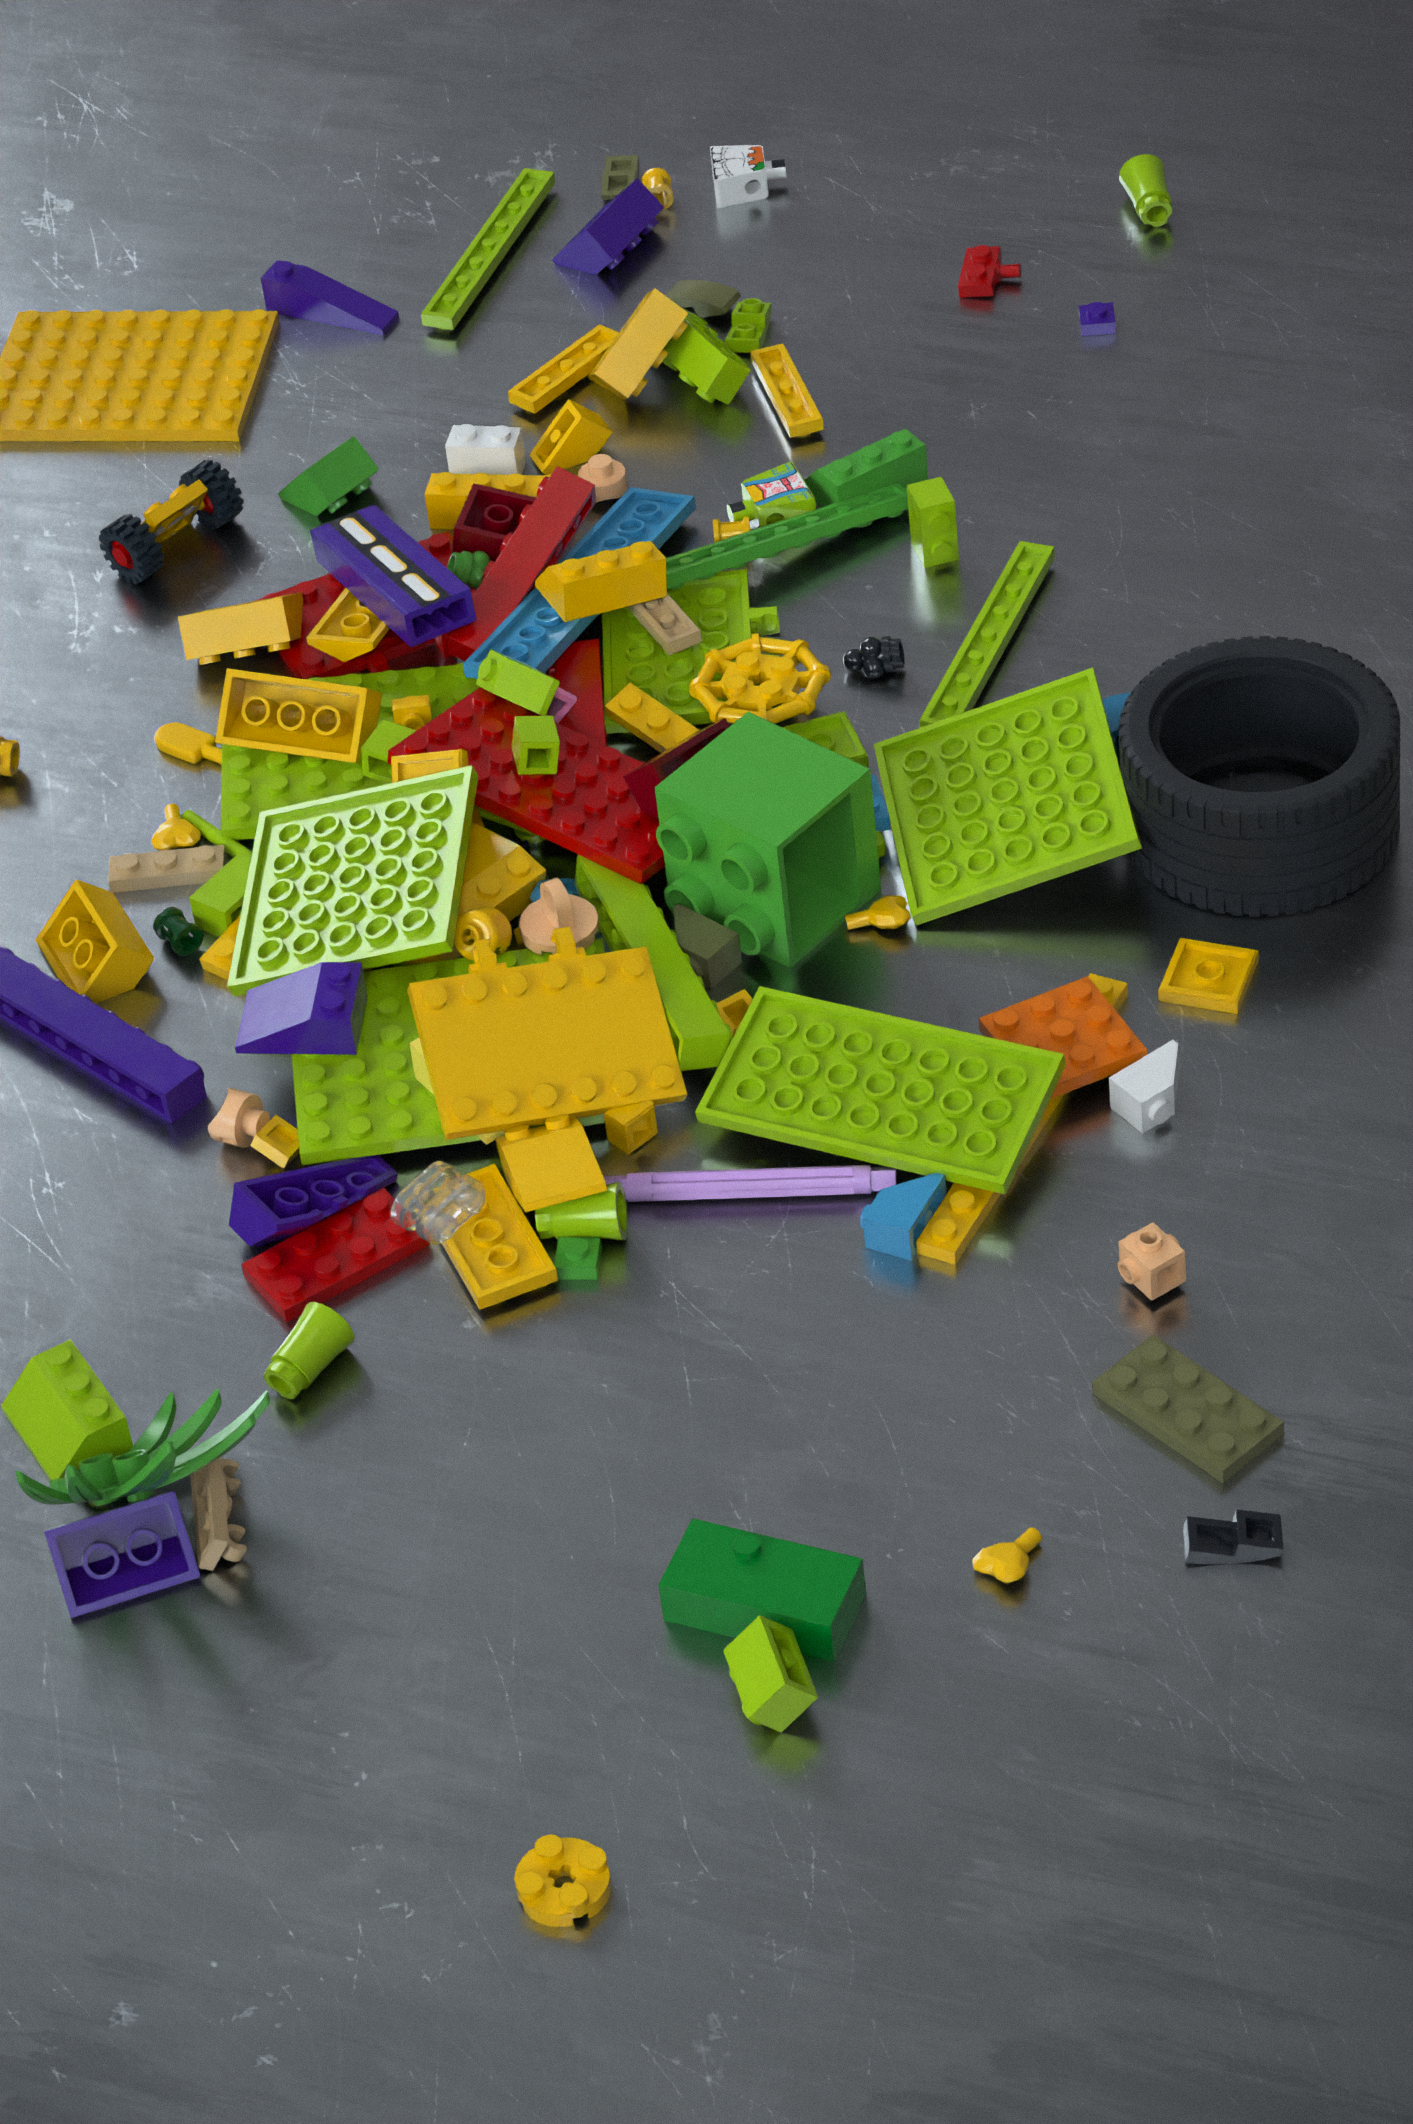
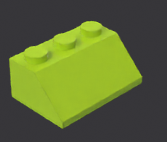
M71 1339L33 1356L1 1404L2 1411L50 1481L56 1478H64L67 1465H72L77 1470H80L78 1463L82 1460L106 1453H112L115 1458L129 1452L133 1447L126 1416Z

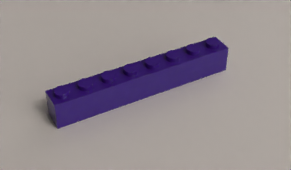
M0 946L1 1019L171 1124L207 1098L203 1081L204 1072L194 1060L185 1059L175 1053L167 1044L159 1043L147 1036L141 1028L129 1025L121 1020L113 1011H106L93 1003L88 996L76 993L68 988L60 979H53L40 971L35 964L25 962L15 956L9 948H2Z

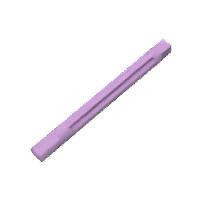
M871 1165L627 1173L626 1176H603L606 1185L618 1181L622 1183L628 1202L872 1194V1191H880L881 1189L897 1185V1169L871 1167Z

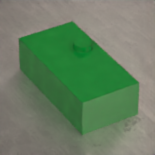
M694 1518L691 1519L658 1584L664 1621L736 1638L761 1615L791 1628L802 1655L831 1662L836 1661L867 1595L863 1558Z

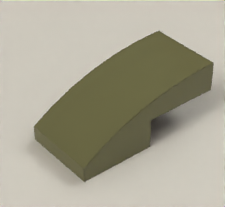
M638 155L605 157V171H602V200H612L638 178Z
M679 280L665 294L666 297L681 308L693 306L697 316L701 318L725 314L741 297L739 290L705 280Z

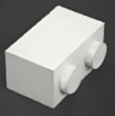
M471 424L453 425L445 445L449 472L452 474L522 475L526 464L521 427H507L504 425L495 427L473 426Z

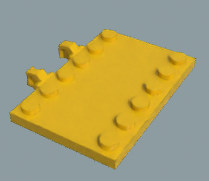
M571 927L556 928L553 930L550 940L556 944L557 951L556 954L549 955L548 962L507 968L506 962L497 963L496 953L490 949L492 939L475 941V947L472 949L475 964L469 965V974L409 983L407 991L445 1140L504 1131L519 1125L545 1124L547 1118L562 1114L569 1115V1118H583L602 1115L613 1108L648 1100L652 1101L654 1106L684 1101L687 1091L647 946L586 956L584 947L576 948Z

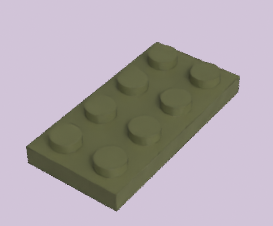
M1154 1334L1092 1381L1093 1395L1221 1483L1226 1482L1284 1435V1422Z

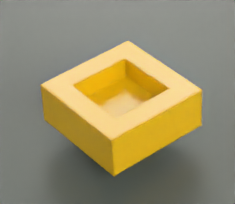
M275 1115L255 1135L250 1146L284 1169L300 1153L298 1129L278 1115Z

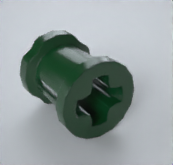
M166 908L157 915L153 924V930L156 932V935L162 940H168L171 943L172 949L180 956L193 954L203 942V930L197 924L186 921L183 912L179 908Z

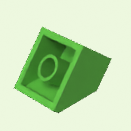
M352 436L304 470L282 489L278 496L281 500L314 516H318L326 509L332 514L348 502L345 496L351 491L358 496L373 483L369 478L380 469L357 438Z

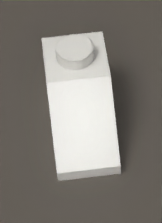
M1171 1040L1109 1077L1110 1108L1142 1134L1175 1115L1180 1074L1178 1043Z

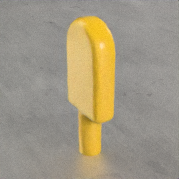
M178 722L165 724L155 732V744L159 750L192 764H197L202 758L222 765V749L215 747V737L211 734Z

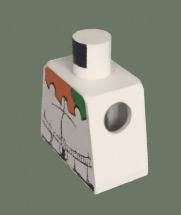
M761 145L710 146L717 208L766 199L769 196L767 181L786 179L784 159L765 161L763 146Z

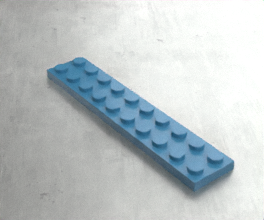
M630 487L558 564L563 563L567 559H580L596 555L603 550H616L641 541H651L659 549L696 509L695 496ZM535 587L463 663L465 677L478 679L479 666L487 658L490 649L524 662L545 673L598 614L564 622Z

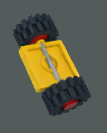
M210 459L204 460L180 477L179 487L171 493L168 501L163 504L158 501L144 512L145 520L142 524L139 517L133 518L132 514H127L100 531L101 535H99V541L102 542L100 549L106 552L103 556L106 561L110 560L112 563L110 565L113 571L117 569L118 576L121 579L126 577V581L130 584L132 582L138 584L163 566L164 562L162 559H164V553L159 551L162 549L161 543L188 526L196 514L201 524L205 522L206 527H213L214 529H218L239 515L243 510L241 505L244 503V500L239 496L242 493L240 488H236L234 485L236 483L234 477L230 479L228 477L229 471L226 468L221 470L220 463H213Z

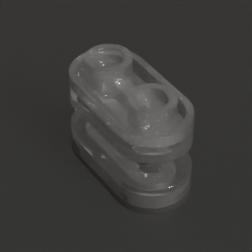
M440 1160L436 1161L397 1195L391 1208V1219L395 1224L408 1231L416 1230L417 1235L433 1245L441 1244L450 1239L459 1227L482 1209L485 1203L484 1185L467 1174L459 1175V1171L455 1167Z

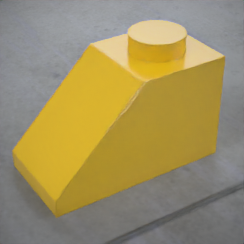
M568 399L529 456L543 474H552L557 466L565 470L588 462L592 456L597 455L599 450L605 446L613 431L598 413Z

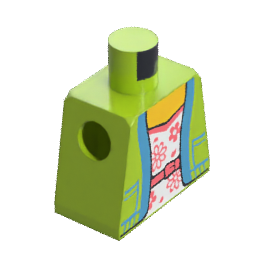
M792 461L745 479L741 484L743 501L727 505L730 522L742 521L743 517L749 516L755 529L816 510L815 497Z

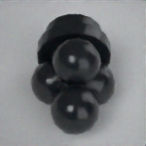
M884 636L881 638V641L876 637H867L862 641L860 650L851 649L844 654L843 664L851 672H857L863 668L864 673L873 679L881 677L885 670L888 674L896 673L898 668L905 667L902 641L900 638L892 639L891 636Z

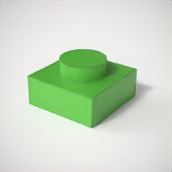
M558 1237L554 1262L558 1280H598L602 1254L601 1238Z

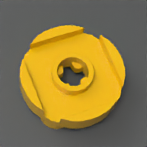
M551 1834L544 1835L535 1842L534 1848L528 1851L520 1860L514 1876L518 1900L523 1904L525 1913L532 1920L551 1927L574 1925L573 1919L582 1917L587 1913L588 1918L593 1917L606 1905L612 1891L607 1857L602 1848L582 1839L560 1838ZM568 1876L574 1881L573 1883L565 1882L561 1888L555 1887L554 1880L559 1877Z

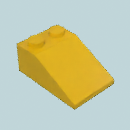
M562 1114L547 1118L543 1126L529 1129L528 1125L511 1127L504 1131L505 1136L495 1138L506 1184L525 1212L607 1191L606 1182L584 1128L576 1117L569 1118V1115Z

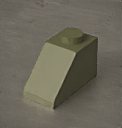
M678 903L673 907L677 942L683 953L688 954L695 974L702 978L705 987L712 989L742 963L739 933Z

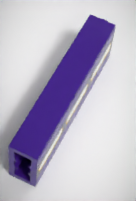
M368 506L310 530L317 562L410 647L477 620L470 588L377 506Z

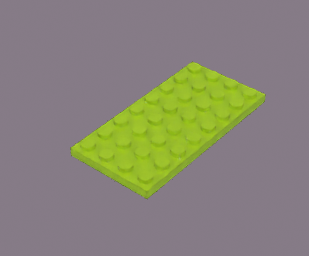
M759 986L695 1114L700 1123L924 1176L941 1173L945 1174V1181L1006 1195L1062 1075L1066 1061L1064 1054Z

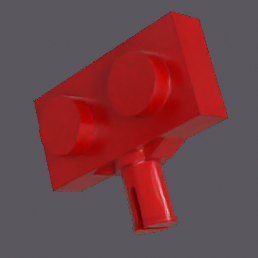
M978 245L973 248H967L958 282L959 297L993 296L995 286L1001 279L1021 278V264L1001 265L1002 254L1000 246Z

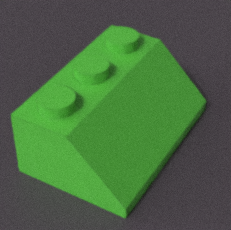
M905 428L817 469L806 477L804 481L814 495L815 501L822 507L895 483L907 488L908 484L928 480L926 444Z

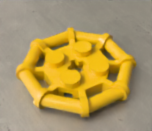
M759 633L751 634L752 638L720 650L711 649L705 654V662L699 674L689 684L690 695L700 701L710 714V720L714 723L726 718L728 723H735L747 712H750L776 724L800 714L809 715L816 709L815 702L823 686L831 679V671L827 665L821 664L811 652L808 642L802 639L787 641L759 637ZM761 652L772 653V654H779V655H784V656H783V657H780V656L765 655V654H761ZM802 663L808 671L798 672L795 667ZM716 672L723 675L720 681L711 682ZM800 688H805L804 692L798 694ZM722 697L724 700H726V698L728 700L726 702L718 701L717 698ZM781 703V706L772 708V706H775V705H778V704Z

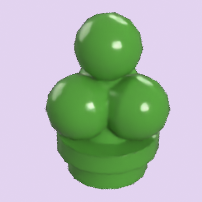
M462 551L461 553L453 552L447 569L469 588L478 589L483 581V572L490 562V557L484 551H476L473 554L468 551Z

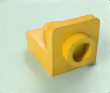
M429 695L392 699L394 723L417 731L432 720Z

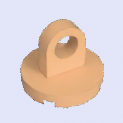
M553 878L541 883V898L530 904L520 917L519 929L524 945L534 953L542 955V951L552 952V955L556 954L557 947L550 940L553 930L571 927L576 948L584 947L586 949L595 941V934L597 931L599 933L600 928L599 916L595 906L584 898L569 895L559 878Z

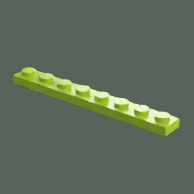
M529 168L522 170L421 313L423 326L437 327L442 330H454L555 185L554 172Z
M1019 541L919 720L920 727L973 709L1055 559L1054 546Z

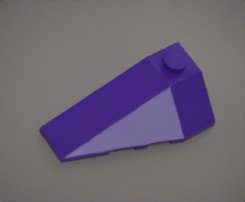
M276 260L260 278L266 311H278L279 315L378 335H384L399 318L398 311L304 265Z
M379 1155L349 1158L235 1182L229 1226L249 1246H262L268 1242L286 1239L397 1181L398 1173Z

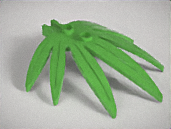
M216 1388L200 1408L167 1439L177 1408L174 1395L170 1392L147 1429L129 1452L115 1458L112 1453L87 1458L78 1463L80 1470H77L72 1465H67L66 1472L64 1473L65 1477L49 1481L50 1487L37 1482L20 1471H15L18 1484L30 1498L49 1505L93 1501L94 1505H104L126 1496L128 1502L149 1498L154 1495V1489L173 1483L205 1468L236 1447L256 1425V1420L270 1403L268 1390L232 1423L192 1449L190 1448L208 1429L221 1407L222 1400L219 1389Z

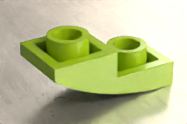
M748 298L737 303L731 314L732 328L725 338V342L729 345V350L750 353V351L762 348L770 322L772 303L762 302L757 298Z

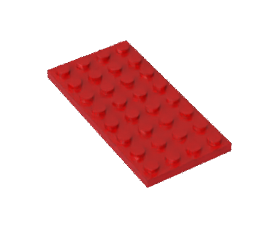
M481 687L388 750L387 763L390 765L392 756L457 749L466 750L468 766L472 765L478 774L474 805L639 884L644 883L665 866L663 850L656 838V830L660 826L659 820L640 809L623 778L624 775L643 765L644 762L637 761L620 753L615 748L607 747L588 738L585 734L577 733L555 721L560 741L557 774L518 775L512 752L514 717L541 715Z

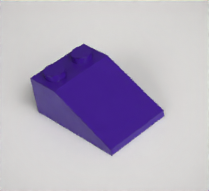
M321 962L247 990L235 1045L236 1053L357 1055L368 998L362 963Z

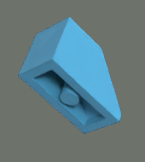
M933 1173L881 1189L871 1205L867 1204L861 1213L860 1228L864 1229L865 1248L912 1261L917 1254L916 1241L946 1196L945 1174Z

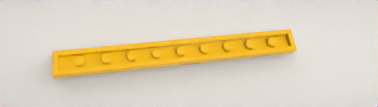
M1090 973L1088 977L1118 1012L1128 996V983ZM1065 1094L1049 1100L1022 1160ZM954 1183L916 1241L917 1254L956 1265L1001 1193Z

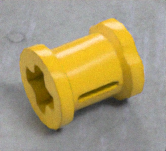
M652 168L646 171L642 176L641 182L662 204L663 210L668 209L674 202L669 173L662 168Z
M749 516L743 517L742 521L720 522L719 519H713L714 543L751 531Z

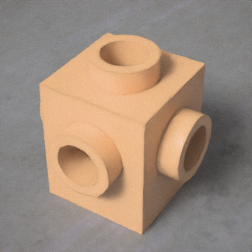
M1154 1222L1118 1241V1270L1122 1278L1128 1284H1134L1151 1301L1186 1282L1185 1250L1180 1247L1179 1242L1173 1235L1166 1234Z

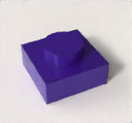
M1093 302L1087 305H1078L1081 336L1116 333L1113 302Z

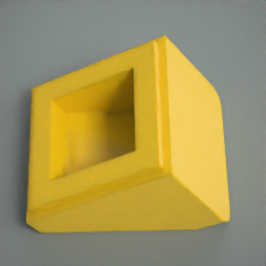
M650 1100L613 1108L604 1113L608 1141L628 1155L658 1133L654 1103Z

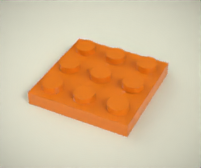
M1088 976L979 1018V1030L983 1036L1064 1054L1066 1066L1050 1099L1116 1074L1147 1055V1048Z

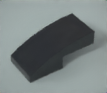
M1236 1509L1232 1521L1187 1516L1183 1527L1185 1563H1247L1281 1556L1284 1550L1280 1514Z

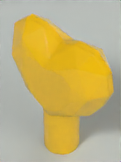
M168 804L164 809L166 821L156 830L151 843L153 848L160 851L193 847L201 839V831L189 821L181 819L178 805Z
M886 895L873 902L868 910L844 915L848 930L869 925L880 929H896L906 924L911 918L909 910L906 909V898L900 895Z
M1030 1527L1013 1542H1000L983 1548L972 1559L974 1570L995 1576L996 1579L1006 1584L1021 1579L1029 1565L1027 1554L1042 1541L1040 1532Z

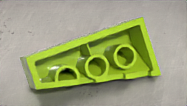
M687 311L688 315L684 321L688 323V326L677 341L673 338L668 341L663 348L668 354L662 362L675 371H681L678 377L693 387L697 386L696 393L710 403L717 399L729 405L751 369L736 353L729 350V345L717 337L718 334L714 329L706 327L708 323L703 318Z

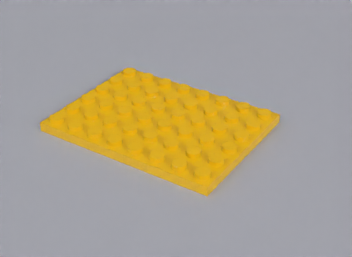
M193 309L188 311L123 310L120 312H102L100 310H92L89 312H70L68 310H60L57 312H37L35 310L18 312L0 356V441L239 442L279 325L278 311H265L262 309L252 311H232L228 309L199 311Z

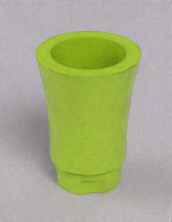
M1141 154L1132 157L1122 166L1119 173V181L1128 193L1141 221L1153 227L1162 226L1167 223L1168 217L1173 213L1172 200L1165 179L1164 164L1160 158L1151 154Z
M620 1181L606 1185L607 1191L535 1210L536 1229L540 1239L555 1237L558 1240V1237H600L604 1239L626 1240L628 1233V1211L622 1183Z
M317 1302L308 1303L286 1340L271 1357V1363L263 1374L265 1382L282 1397L295 1399L300 1391L307 1389L335 1357L354 1342L355 1336L350 1325L342 1316L328 1306Z

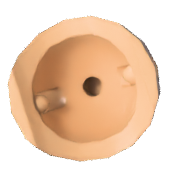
M597 454L592 456L588 463L583 465L578 471V477L595 484L596 502L621 498L628 490L625 467L609 455Z
M228 1088L224 1104L214 1119L208 1124V1132L215 1141L245 1148L251 1145L255 1135L270 1121V1115L267 1111L263 1110L262 1100L257 1094Z

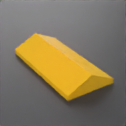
M345 588L306 639L309 645L346 662L374 650L390 628Z

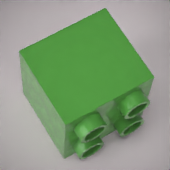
M747 712L655 787L660 825L656 830V838L664 855L668 885L664 890V898L667 906L674 914L673 907L679 903L739 933L740 951L747 955L761 953L791 968L846 921L844 915L857 912L881 891L870 769L757 715Z

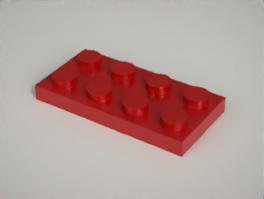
M383 1187L241 1264L244 1277L287 1323L300 1316L308 1303L317 1302L322 1304L429 1246L430 1243L428 1233Z

